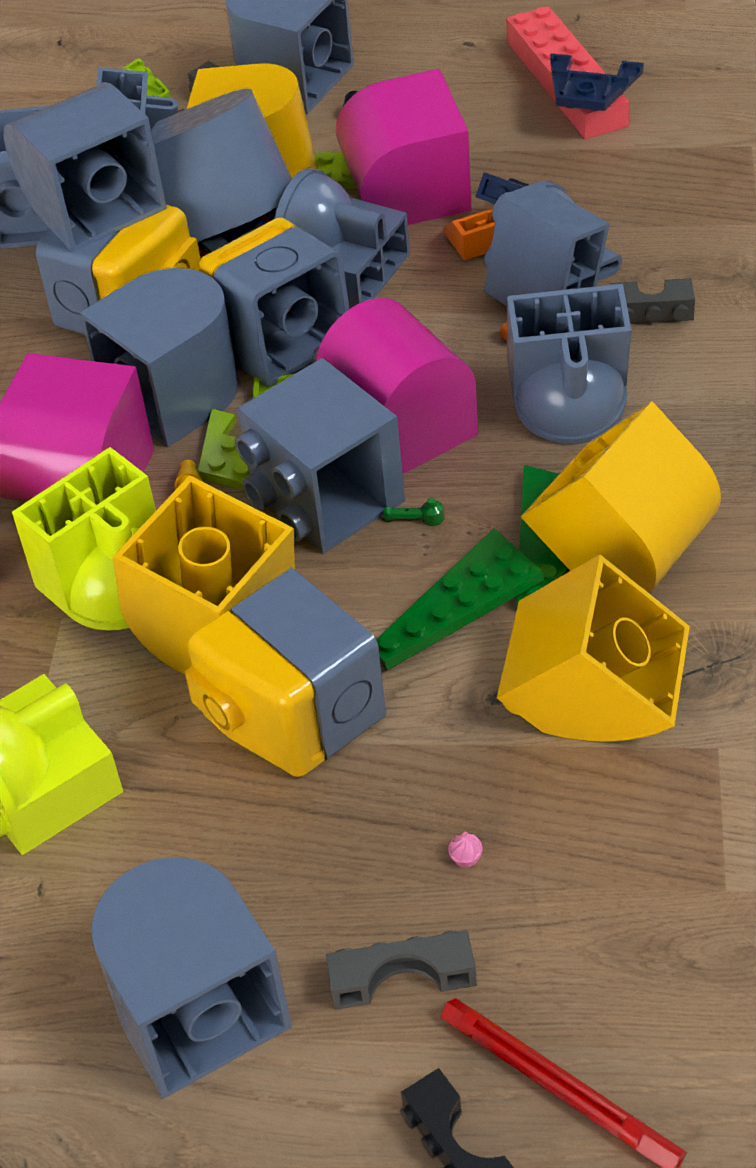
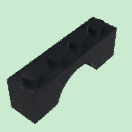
M439 1068L401 1091L403 1108L400 1109L404 1121L411 1129L416 1127L423 1136L421 1142L431 1158L438 1157L445 1166L444 1168H514L505 1155L492 1158L479 1157L468 1153L459 1146L452 1132L457 1120L462 1115L460 1095Z

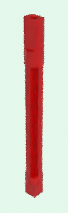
M457 998L447 1001L441 1018L456 1027L460 1032L476 1041L661 1168H680L687 1154L684 1149Z

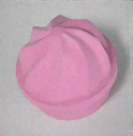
M467 832L455 835L448 846L450 858L460 867L475 865L483 852L481 841L474 834Z

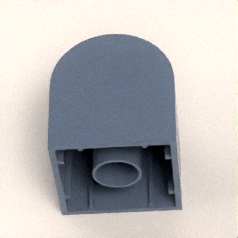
M225 0L235 66L264 63L279 65L292 71L298 80L305 114H308L354 66L348 0Z
M102 83L5 126L4 143L15 177L26 199L39 218L71 252L167 209L149 119L112 84Z
M251 89L232 91L157 121L151 130L166 205L177 207L184 212L190 237L197 238V242L252 221L276 208L287 185L292 180Z
M167 268L152 271L135 278L80 312L92 361L136 367L151 435L167 448L209 421L212 409L223 411L234 400L238 392L239 380L222 288L209 275L186 268Z
M189 858L152 860L127 871L105 891L93 915V944L124 1032L162 1099L292 1028L276 951L234 886L216 868Z

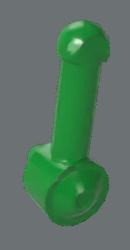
M433 497L428 498L421 508H393L388 506L382 512L383 518L389 522L393 520L423 519V522L428 526H437L445 518L442 503Z

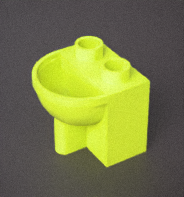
M109 447L12 511L34 585L41 593L69 617L86 627L98 630H122L129 628L120 609L113 556L152 516L156 509L148 476Z
M45 674L0 699V838L6 834L21 855H24L123 793L113 754L84 721L75 693L67 683L56 688Z

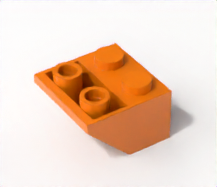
M493 208L452 221L443 227V233L464 261L486 254L492 245L495 221L492 217Z

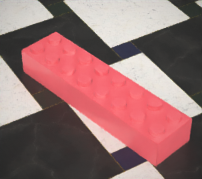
M549 6L539 7L536 10L518 13L515 16L506 18L507 43L555 103L550 66L551 53L572 55L570 70L606 74ZM623 94L605 111L558 106L584 139L629 127L630 102Z

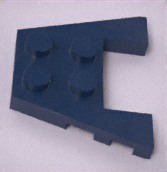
M550 54L556 106L605 111L644 72V63L622 61L617 75L570 70L572 55Z

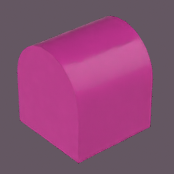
M440 68L374 83L358 91L346 102L337 118L336 137L362 201L406 212L408 225L472 211L468 129Z
M375 298L364 301L346 311L330 327L320 344L316 361L321 358L325 359L397 416L403 474L478 435L476 383L472 370L399 302L388 298Z
M27 353L0 402V497L7 500L27 502L109 447L144 473L154 452V446L136 367Z

